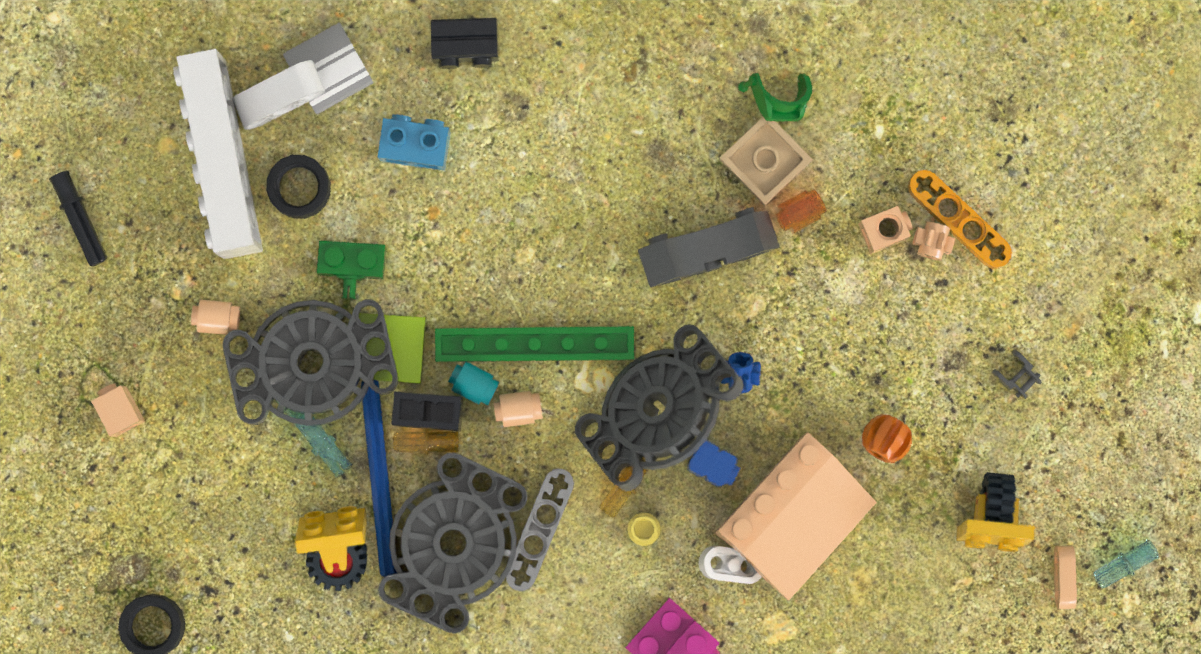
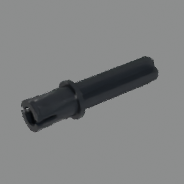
M69 171L55 174L49 178V181L52 183L61 203L59 209L65 211L90 266L102 264L107 260V255L82 203L85 200L84 197L79 196Z

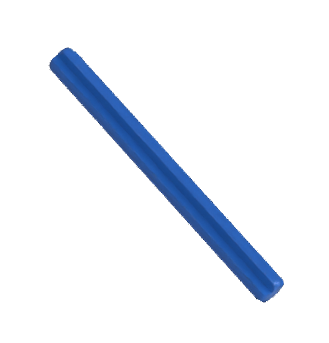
M374 380V384L379 387L378 380ZM364 381L361 382V389L365 383ZM369 387L365 397L362 399L379 570L380 575L384 577L391 573H397L390 553V531L393 525L380 394L375 393Z

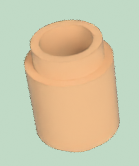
M200 299L199 306L193 305L191 325L197 326V332L227 335L229 332L239 329L240 306H232V302Z
M531 391L501 394L499 395L500 401L493 402L496 422L503 421L504 428L533 424L535 420L543 419L539 393L531 394Z

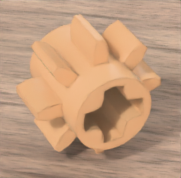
M926 222L924 229L919 227L916 229L912 244L919 246L918 255L941 261L943 253L947 255L952 253L956 238L948 236L950 232L949 227L934 222Z

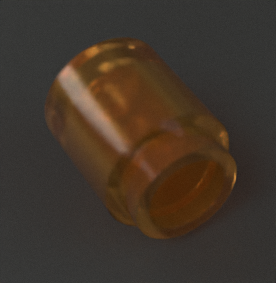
M815 189L809 192L804 190L777 206L779 212L775 214V217L784 232L790 230L795 234L820 220L821 215L827 212Z

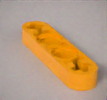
M921 170L911 177L908 183L910 195L940 224L949 227L950 233L984 265L997 269L1009 262L1012 250L1008 242L937 175L928 170ZM919 178L923 181L928 178L931 181L928 187L932 192L936 194L940 188L944 193L937 197L931 205L928 200L933 196L927 191L919 193L916 190L919 185L916 179ZM950 199L956 204L957 211L953 217H944L939 212L938 207L942 200ZM975 222L979 225L981 233L978 239L970 240L964 236L963 226L965 223ZM987 234L992 237V239L987 241L992 248L1002 247V261L998 258L994 261L990 260L991 251L985 245L980 250L976 248V245L982 242Z

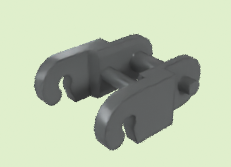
M1014 349L1011 353L1022 364L1021 370L1010 380H1007L996 369L992 371V374L997 376L998 380L1008 390L1013 388L1017 392L1015 395L1018 398L1021 396L1026 399L1027 395L1025 392L1035 382L1039 385L1042 383L1039 379L1041 375L1039 373L1034 374L1031 371L1034 366L1020 352ZM1026 373L1030 378L1019 387L1015 382Z

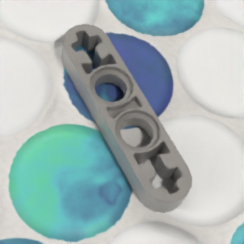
M553 469L546 475L517 544L511 570L506 576L507 583L514 590L524 591L532 587L540 571L574 486L573 477L564 469ZM559 474L565 475L564 481L569 484L567 490L561 489L557 495V498L563 499L561 506L552 500L542 499L544 492H547L549 495L552 494L554 486L550 484V479L552 477L558 478ZM542 505H551L556 511V518L550 524H543L537 518V510ZM536 535L542 539L543 549L539 554L532 555L526 552L524 542L527 537ZM519 553L527 559L538 561L536 568L529 564L526 574L530 576V581H523L521 585L515 584L516 578L512 576V571H519L524 562L517 560Z

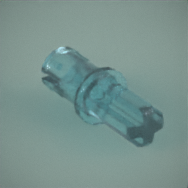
M1146 540L1143 544L1125 554L1122 552L1118 553V558L1095 570L1093 573L1094 579L1101 588H1106L1127 575L1134 576V571L1155 559H1159V554L1150 540Z

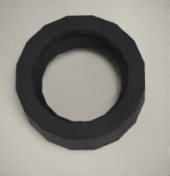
M290 155L280 159L271 168L267 177L266 191L270 202L282 214L294 219H306L318 214L326 206L331 195V182L326 170L315 159L306 155ZM294 168H305L311 171L318 182V191L315 198L303 206H293L287 203L279 191L283 175L288 170Z
M150 594L135 598L126 605L119 618L118 631L121 642L133 654H168L179 645L184 636L185 619L182 610L175 601L164 595ZM149 606L159 607L164 610L171 621V633L167 640L156 646H148L139 642L132 628L133 619L136 614Z

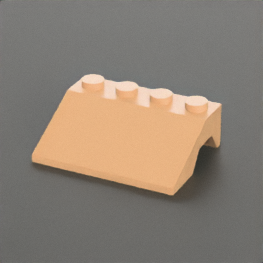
M807 432L715 531V534L741 554L762 578L789 601L877 502L834 455Z

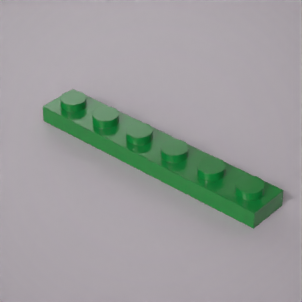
M634 326L435 328V362L634 360Z

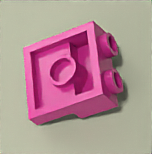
M671 598L666 600L625 647L631 654H720L716 649L720 644L719 641Z

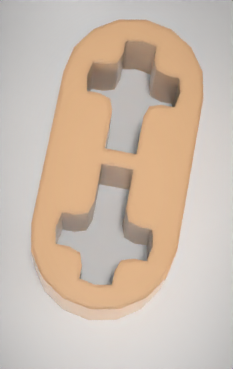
M1073 545L1055 546L1054 589L1057 609L1076 608V555Z

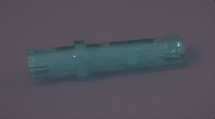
M286 409L285 413L288 416L305 420L303 413ZM295 424L313 447L311 450L315 456L319 455L333 472L335 478L344 474L337 461L344 470H349L353 464L348 461L336 446V439L333 435L328 436L321 425L305 426Z

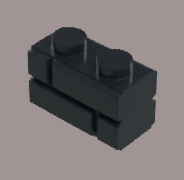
M497 18L431 20V56L433 63H439V68L442 69L459 68V63L472 62V67L475 68L492 67V62L499 61Z

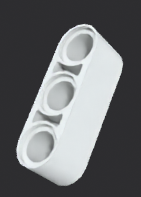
M307 60L295 64L235 95L232 100L244 129L249 130L262 126L325 93V89L314 62Z

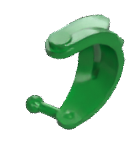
M758 73L750 75L749 80L746 82L741 81L738 84V90L746 92L751 86L758 109L766 121H799L803 118L807 102L812 95V83L808 75L805 73L799 74L797 80L798 92L793 102L778 100L768 93L762 85Z

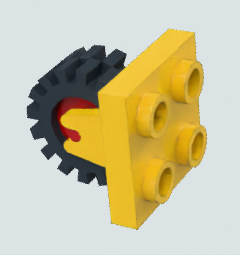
M986 472L982 481L981 492L976 496L974 520L967 519L957 527L956 541H964L965 547L982 549L985 548V545L994 544L998 545V550L1018 552V548H1024L1025 545L1034 540L1035 526L1018 524L1019 498H1016L1014 475Z
M345 506L338 509L337 512L324 514L323 511H312L299 518L295 539L297 554L307 553L306 568L309 567L308 574L310 578L315 577L314 583L318 586L322 582L326 590H330V586H335V591H341L343 585L349 589L354 581L358 583L361 580V575H364L368 555L365 544L367 528L365 508L357 509L356 506Z

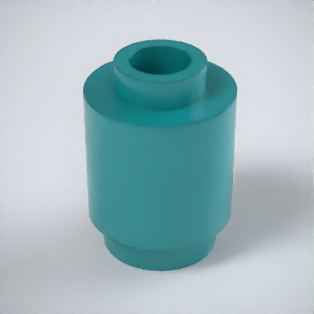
M467 361L463 367L457 364L448 380L449 383L453 384L452 392L478 405L482 402L487 406L500 383L493 379L494 375Z

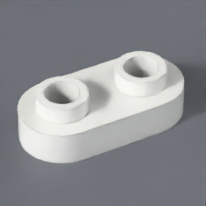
M710 546L699 557L700 571L709 579L753 584L762 577L734 548ZM713 557L717 559L715 568L711 567V559ZM743 561H746L747 569L742 572L741 564Z

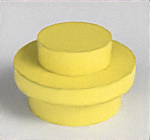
M638 513L630 519L627 531L630 539L635 544L648 546L658 539L661 528L659 521L652 514Z

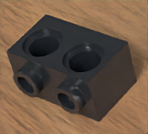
M394 392L391 425L461 431L463 398Z

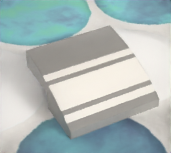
M340 22L283 53L289 67L307 60L314 62L325 89L324 94L309 101L316 115L374 83Z

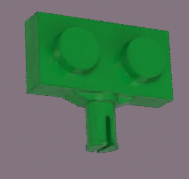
M319 241L317 274L320 276H335L343 280L341 299L348 300L349 294L351 301L356 300L357 281L364 279L384 280L386 246L381 244Z

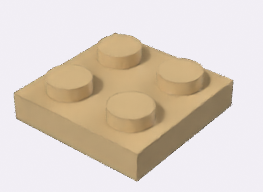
M764 117L719 158L764 206L813 161L776 121H766Z

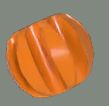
M880 414L871 419L865 426L862 434V444L866 451L883 462L895 463L909 452L912 444V432L901 420L891 415Z

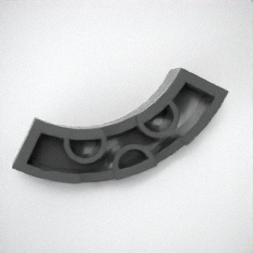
M754 207L736 212V219L673 238H668L666 233L648 239L649 245L638 249V253L650 288L681 280V278L722 268L721 261L724 262V265H728L780 248L768 210L755 212Z

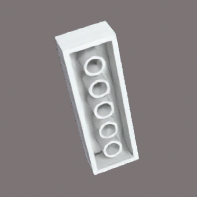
M217 49L177 56L178 66L173 67L176 84L178 87L181 86L184 94V99L179 100L183 119H188L191 130L186 132V140L189 151H194L197 164H192V171L195 183H200L203 196L198 197L201 215L202 217H207L209 229L204 230L208 249H213V252L223 259L263 252L236 109L232 100L233 93L227 62Z

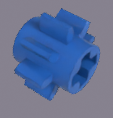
M737 352L730 355L728 363L743 380L742 393L749 392L753 385L759 386L761 363L753 362V357L745 352ZM733 377L723 379L721 384L728 383L730 389L733 385Z

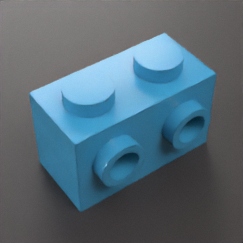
M393 114L392 119L383 118L377 156L380 162L445 171L451 131L449 127H444L443 121L425 119L424 124L411 122V117Z

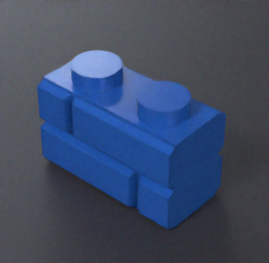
M707 440L693 454L687 464V471L698 477L705 476L704 480L716 487H721L725 484L732 485L741 468L736 466L737 457L725 450L719 451L718 446Z

